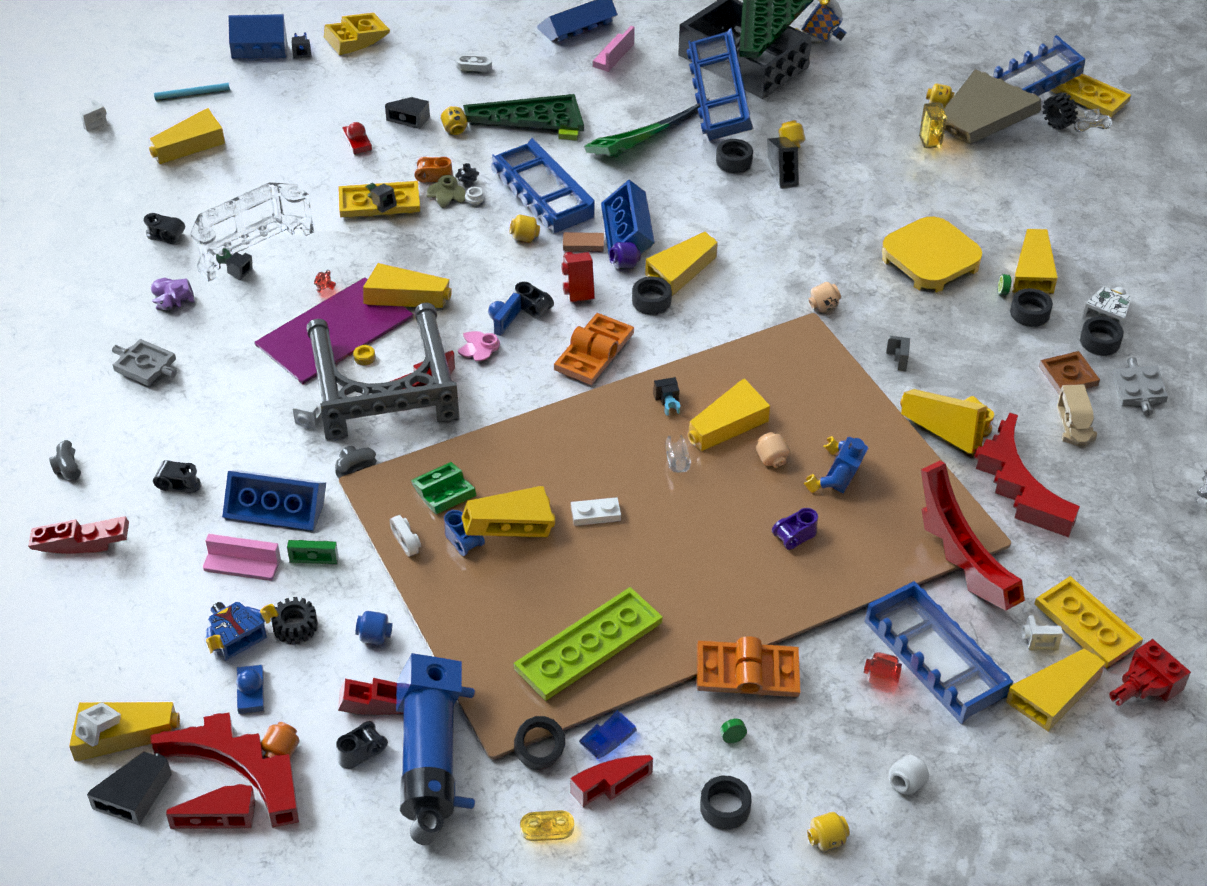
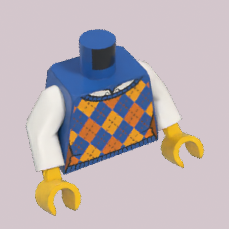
M818 0L819 3L802 25L801 32L811 36V42H828L832 35L841 41L847 32L839 27L843 21V13L839 3L836 0Z

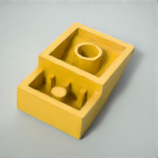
M374 12L347 15L341 17V23L325 24L323 38L339 55H343L378 42L390 33V29Z

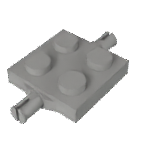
M139 339L128 348L120 347L115 344V347H112V353L120 355V358L112 364L113 370L147 386L162 374L174 378L177 374V370L169 367L176 360L175 353L143 339Z
M1132 357L1127 360L1129 368H1116L1113 370V378L1122 406H1141L1143 415L1147 416L1148 413V416L1153 414L1151 405L1165 403L1168 398L1158 365L1139 367L1137 359L1133 357L1132 360Z

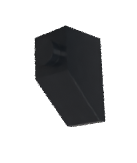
M409 97L388 102L385 104L386 121L421 129L430 117L429 101Z

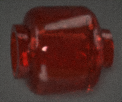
M876 652L873 654L872 659H866L864 674H868L870 684L891 688L894 683H899L902 664L899 663L897 656Z

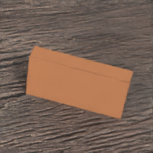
M563 232V251L603 252L604 233Z

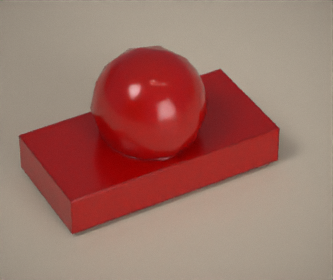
M352 122L349 126L342 127V132L353 154L372 150V144L366 135V129L363 124Z

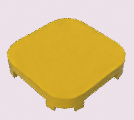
M935 216L920 218L888 234L883 240L881 250L882 261L885 264L892 262L914 280V288L919 291L921 287L935 289V292L943 291L945 283L967 272H971L973 275L978 272L983 254L981 247L950 222Z

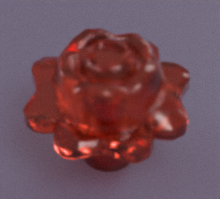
M328 269L325 273L319 272L314 279V285L317 287L316 291L318 293L326 288L333 290L336 286V283L331 281V272Z

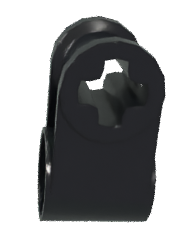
M149 213L143 218L144 224L147 226L146 237L150 240L162 241L168 244H175L186 227L181 219L158 213Z
M522 281L515 285V293L521 296V310L530 314L533 318L539 319L546 309H551L554 306L553 298L547 292H543L531 283Z
M164 460L161 462L152 480L154 486L163 491H177L188 494L198 491L201 487L200 479L196 476L197 468L193 463Z
M366 721L337 739V762L342 768L352 769L367 759L380 754L388 745V740L376 731V726L372 721Z

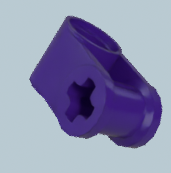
M811 508L800 509L798 512L777 521L772 527V534L784 542V547L787 550L794 549L799 544L816 536L818 514Z

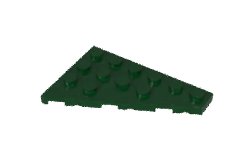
M743 0L739 57L748 59L759 58L814 0Z

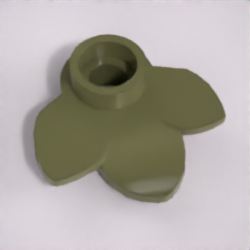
M444 175L437 183L429 186L426 196L427 198H436L439 206L445 208L453 199L464 203L466 193L464 188L458 185L457 179L454 176Z

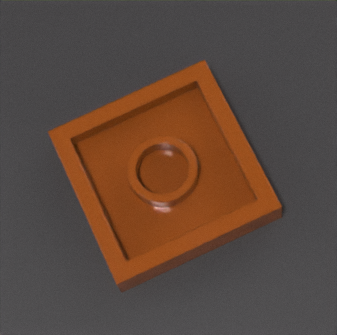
M1079 351L1040 360L1039 368L1059 395L1062 385H1084L1085 389L1099 386V377Z

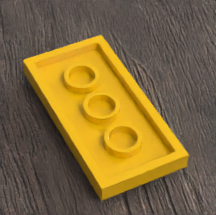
M1081 74L1050 90L1055 94L1066 93V96H1071L1070 100L1074 99L1075 102L1110 118L1123 108L1131 98V94L1085 74Z
M418 181L377 183V187L386 184L394 188L397 206L383 213L378 211L377 205L373 204L372 199L367 196L370 191L365 186L368 184L338 186L340 218L420 212Z
M1071 576L1035 599V606L1058 626H1061L1083 648L1106 662L1104 666L1106 668L1135 650L1143 642V638Z

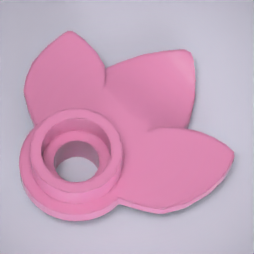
M480 331L463 333V337L467 344L458 349V354L467 358L473 357L475 361H483L489 358L492 352L499 349L500 341L493 333L484 334Z

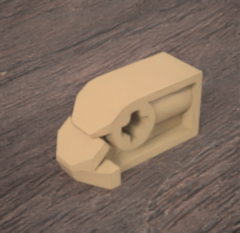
M1062 385L1057 403L1065 430L1062 434V441L1076 446L1087 445L1096 440L1097 432L1093 431V427H1090L1093 424L1094 416L1085 386Z

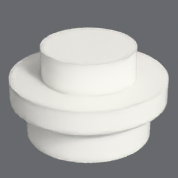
M471 187L465 194V200L473 205L480 204L485 200V193L480 187Z

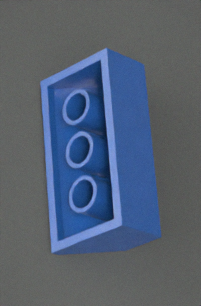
M594 0L549 16L537 25V29L550 41L557 39L560 42L567 39V35L573 34V36H577L583 33L584 29L588 28V31L597 28L600 23L607 25L613 22V18L618 13L612 0Z
M629 179L601 202L608 255L610 248L617 242L634 243L641 254L650 249L655 243L646 191Z
M229 470L227 473L222 517L315 530L324 506L327 482L242 470Z

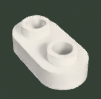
M460 54L456 57V67L462 71L487 72L492 68V58L483 54Z
M400 515L390 518L392 532L406 555L410 557L417 554L421 543L417 534H412L408 520Z

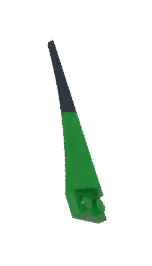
M696 104L678 114L641 128L599 137L584 145L585 151L595 155L607 154V156L617 158L698 111V108L701 106Z

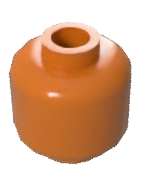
M278 722V724L269 726L261 741V748L265 752L264 757L270 758L274 755L289 754L291 759L300 741L299 736L296 734L297 730L284 722Z

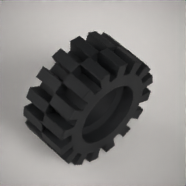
M1061 92L1047 98L1042 106L1045 109L1042 111L1043 114H1046V117H1044L1045 121L1048 120L1047 124L1049 126L1052 125V128H1056V130L1074 124L1078 118L1076 116L1078 111H1075L1077 105L1074 106V99L1070 100L1071 96H1066V93Z
M293 597V601L286 598L284 604L281 601L277 603L278 607L275 608L279 616L271 618L276 638L279 637L281 642H284L286 639L287 644H291L292 640H295V644H300V639H303L305 642L308 640L307 635L311 638L314 636V631H317L318 622L315 607L312 606L310 601L306 603L305 598H301L298 601V597ZM292 617L304 618L296 624L285 623Z

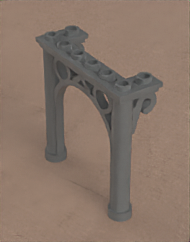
M422 303L414 311L425 352L423 363L408 376L384 383H362L343 376L335 366L328 323L323 319H314L307 324V334L311 339L322 399L320 406L326 440L348 436L347 419L436 406L437 422L460 419L457 384L451 379L436 321L437 313L434 305ZM429 369H431L432 376L426 374ZM416 382L427 384L426 386L412 387ZM337 383L342 386L340 391H338ZM353 392L362 394L361 396L347 397V395Z

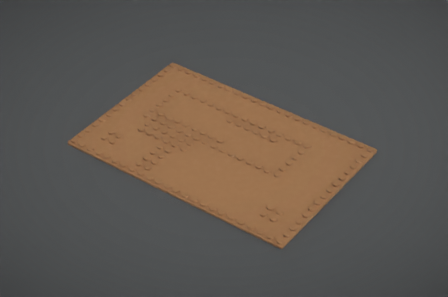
M816 313L801 316L339 478L341 489L433 657L462 661V686L474 688L475 695L473 698L459 696L457 701L488 758L491 760L515 751L514 738L519 727L529 718L534 716L549 717L554 719L565 731L696 677L698 640L736 643L739 638L752 636L759 638L762 645H774L867 607L869 603L913 581L920 585L961 568L946 560L943 539L924 529L921 509L926 507L921 469L942 460ZM676 377L680 390V413L678 414L674 408H669V415L667 416L664 412L665 405L662 406L661 400H655L654 380ZM746 379L770 405L769 422L704 451H700L688 439L689 422L740 380ZM770 432L780 434L790 450L786 463L778 468L765 466L756 451L758 439ZM832 436L838 443L845 441L847 437L863 440L864 444L868 446V450L844 493L832 487H820L813 493L806 488L803 483L807 482L806 478L809 475L814 474L818 480L821 477H826L838 454L837 452L831 455L823 447V445L829 444L827 441L828 437ZM452 462L462 470L464 479L475 487L477 496L435 514L419 496L411 480ZM947 467L955 498L976 537L991 555L1008 549L1011 546V540ZM537 486H544L546 496L550 499L551 512L555 515V525L551 528L548 537L483 536L485 544L481 547L476 546L472 548L465 556L460 555L455 546L445 536V514L451 510L463 512L467 501ZM618 497L621 521L574 526L571 502ZM803 508L815 510L818 514L816 536L799 544L794 549L787 550L784 547V542L772 534V527L780 519L786 518ZM400 515L408 520L412 534H417L421 543L417 554L410 557L406 555L392 532L390 518ZM629 587L663 616L662 624L547 701L514 670V662ZM543 728L531 729L524 738L525 747L553 735Z

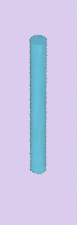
M229 83L155 92L154 98L155 100L226 91L230 90Z

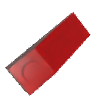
M244 784L223 786L167 809L166 816L170 829L252 828L256 802L253 787Z

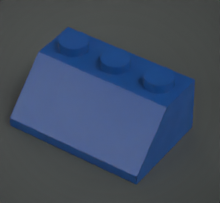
M284 14L228 16L231 59L286 58L288 42Z

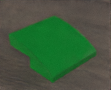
M452 462L411 480L419 496L435 514L477 496L475 487L464 479L462 470Z

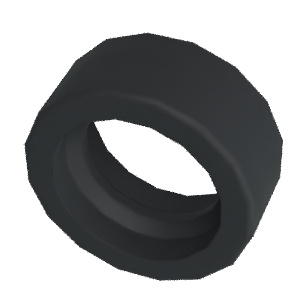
M727 139L717 146L716 163L722 170L739 173L751 167L753 148L748 142L741 139ZM728 154H739V155H742L743 157L733 158V157H729V156H726V155H728Z
M650 276L641 278L634 283L632 287V304L636 310L652 315L665 312L671 305L672 289L666 280ZM656 292L663 296L657 299H649L641 296V294Z
M1033 288L1022 289L1014 294L1010 313L1016 322L1029 327H1038L1049 321L1053 302L1051 297L1041 290ZM1032 304L1040 307L1042 310L1031 311L1023 308L1021 305Z
M1102 316L1092 317L1083 324L1080 342L1082 347L1093 354L1101 356L1111 355L1119 350L1124 330L1117 321ZM1091 333H1105L1113 339H1099L1094 337Z
M534 716L527 719L519 727L514 738V750L518 759L524 765L533 769H545L552 766L560 758L565 748V734L562 727L554 719L546 716ZM543 728L553 735L555 747L548 756L535 757L526 750L524 738L531 729Z
M725 775L714 777L704 785L701 791L700 812L704 820L716 828L731 830L740 827L747 821L751 811V792L748 786L736 777ZM721 792L731 793L741 800L742 805L736 811L721 812L710 805V798Z

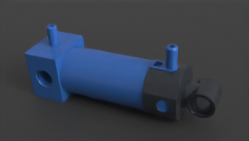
M411 653L397 680L396 711L404 712L400 812L407 819L414 821L410 827V836L413 841L420 845H429L435 840L442 829L444 819L453 814L454 807L473 809L475 806L474 798L455 796V781L453 777L454 705L459 696L473 698L475 690L474 688L462 686V661Z

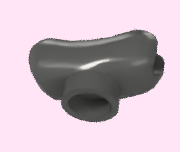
M63 440L57 444L56 455L49 457V462L55 475L62 473L63 477L67 480H77L81 475V471L77 468L78 465L74 460L76 449L72 447V442L69 440Z
M354 446L345 447L340 452V458L335 463L336 476L339 479L342 476L376 465V452L369 447L356 449Z

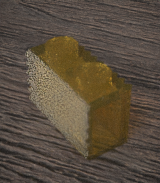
M940 102L925 103L923 107L919 136L925 149L941 148L943 146L945 125L948 117Z

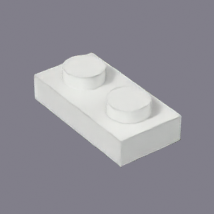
M618 497L571 502L574 526L621 521Z

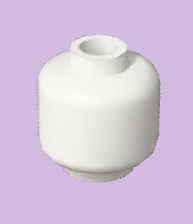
M914 755L904 756L890 768V783L896 791L905 795H911L928 782V768L920 758Z

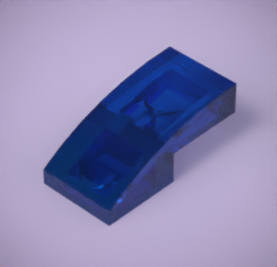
M617 710L601 726L597 723L579 740V743L596 759H599L621 745L637 729L631 721Z

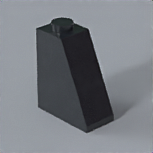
M787 137L767 138L768 160L779 187L799 185L798 146Z
M142 752L89 790L87 797L91 808L139 826L172 775L168 759L157 753Z

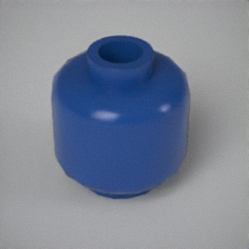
M365 611L362 616L358 615L355 635H359V640L363 643L381 645L385 642L386 637L391 638L393 623L388 622L389 618L385 613Z

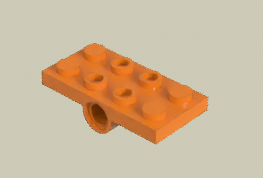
M596 313L584 328L581 326L575 328L571 336L570 345L554 363V370L593 385L634 334V327Z
M752 636L739 638L736 643L698 640L697 691L799 697V647L762 645L759 638Z

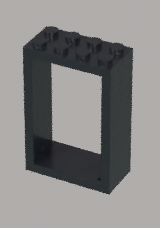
M717 0L679 25L678 55L692 62V60L688 59L686 49H690L688 41L693 42L728 31L730 28L733 35L739 37L740 34L734 28L736 26L741 28L743 2L739 0ZM789 26L765 50L776 56L775 59L766 65L752 58L739 57L740 52H738L737 56L744 81V89L764 99L798 74L807 70L810 65L812 37ZM727 46L699 53L698 58L701 60L727 53ZM729 60L702 67L734 84Z

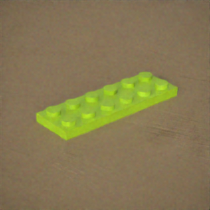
M629 587L514 662V670L547 701L662 624L663 616Z

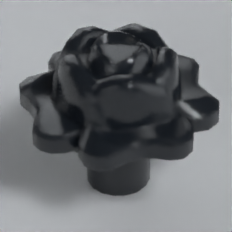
M465 163L463 168L458 169L455 177L458 178V181L469 184L477 180L479 172L476 171V168H471L469 163Z

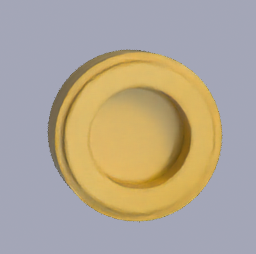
M369 345L358 346L353 351L354 361L359 365H369L375 361V350Z

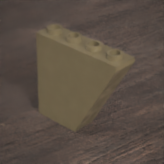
M975 69L937 117L938 129L972 144L1041 111V98L1036 94L1022 90L1018 86L1010 85L1002 79H997L986 72Z

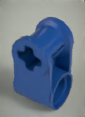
M451 510L444 516L445 536L455 546L459 554L465 556L472 548L483 546L485 544L483 536L466 535L461 518L463 512Z

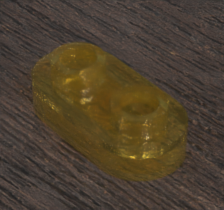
M563 810L530 812L525 814L520 820V833L528 841L563 840L570 837L574 832V818L569 812ZM557 821H564V823L559 824ZM533 822L538 823V824H536V825H530V823H533Z

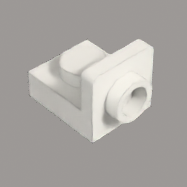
M95 99L91 100L92 107L79 112L83 128L86 131L107 123L105 116L107 114L106 108Z
M304 399L301 406L295 405L293 408L295 424L316 428L322 418L320 403Z
M1028 615L1026 625L1022 626V638L1027 640L1028 649H1059L1063 636L1062 627L1036 626L1034 615Z
M103 702L78 713L75 735L93 747L98 744L100 732L120 723L121 714Z

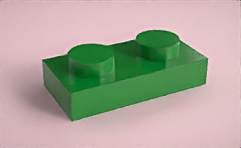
M288 540L287 552L289 563L338 564L337 542Z

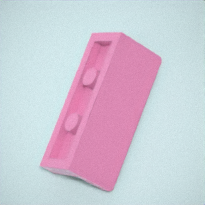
M630 26L623 35L618 33L593 60V67L609 72L634 45L635 27Z
M208 534L205 540L208 555L203 564V570L272 581L281 560L278 543Z

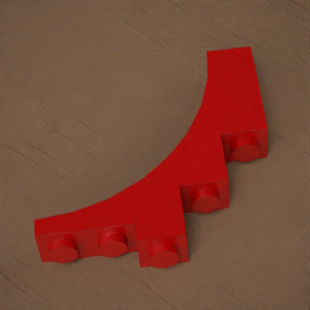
M1009 413L1006 421L1001 420L998 428L999 435L995 434L992 440L986 439L983 447L978 446L974 459L978 460L976 469L995 475L993 483L997 484L995 494L1015 500L1013 508L1016 509L1015 519L1069 538L1080 506L1062 499L1046 489L1026 469L1017 453L1014 441V431L1018 415Z
M939 460L921 469L926 507L921 509L924 529L942 538L946 560L965 570L967 590L1005 611L1024 602L1025 596L1022 579L1009 572L995 560L976 537L966 521L955 498L946 463Z
M230 712L216 713L203 717V726H191L186 729L164 731L151 735V745L154 754H160L165 758L192 757L216 762L234 770L246 779L260 794L268 809L272 828L299 823L293 771L289 754L274 755L264 759L259 733L234 737Z

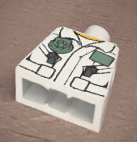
M1102 287L1086 302L1082 319L1087 320L1098 316L1108 317L1117 321L1123 327L1131 297L1126 295V291L1122 287H1116L1114 290Z

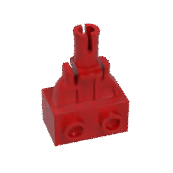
M566 252L563 255V263H561L562 275L566 277V282L562 284L564 295L568 296L570 302L595 299L593 260L590 253L573 254L572 252Z
M1151 639L1135 650L1129 670L1122 676L1124 684L1109 693V697L1112 702L1116 701L1115 705L1121 706L1132 697L1137 698L1140 696L1141 699H1144L1149 695L1160 696L1167 702L1185 689L1191 671L1159 643Z

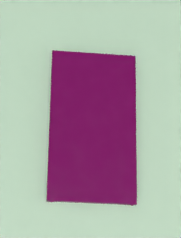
M364 277L254 341V344L296 380L304 384L317 376L311 339L307 334V324L311 320L323 319L328 323L334 362L337 364L352 355L358 346L372 343L413 318V313L404 306L363 304V286L368 280Z

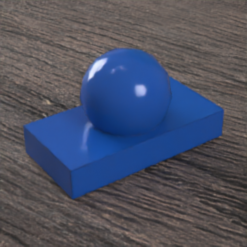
M513 292L506 303L495 301L489 305L488 314L494 322V334L501 336L520 313V294Z
M263 665L237 667L238 714L264 711Z

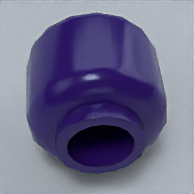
M617 242L609 250V261L617 269H633L641 258L640 250L631 242Z

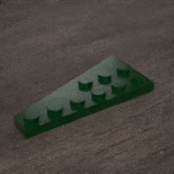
M575 94L463 105L467 122L584 131V123Z

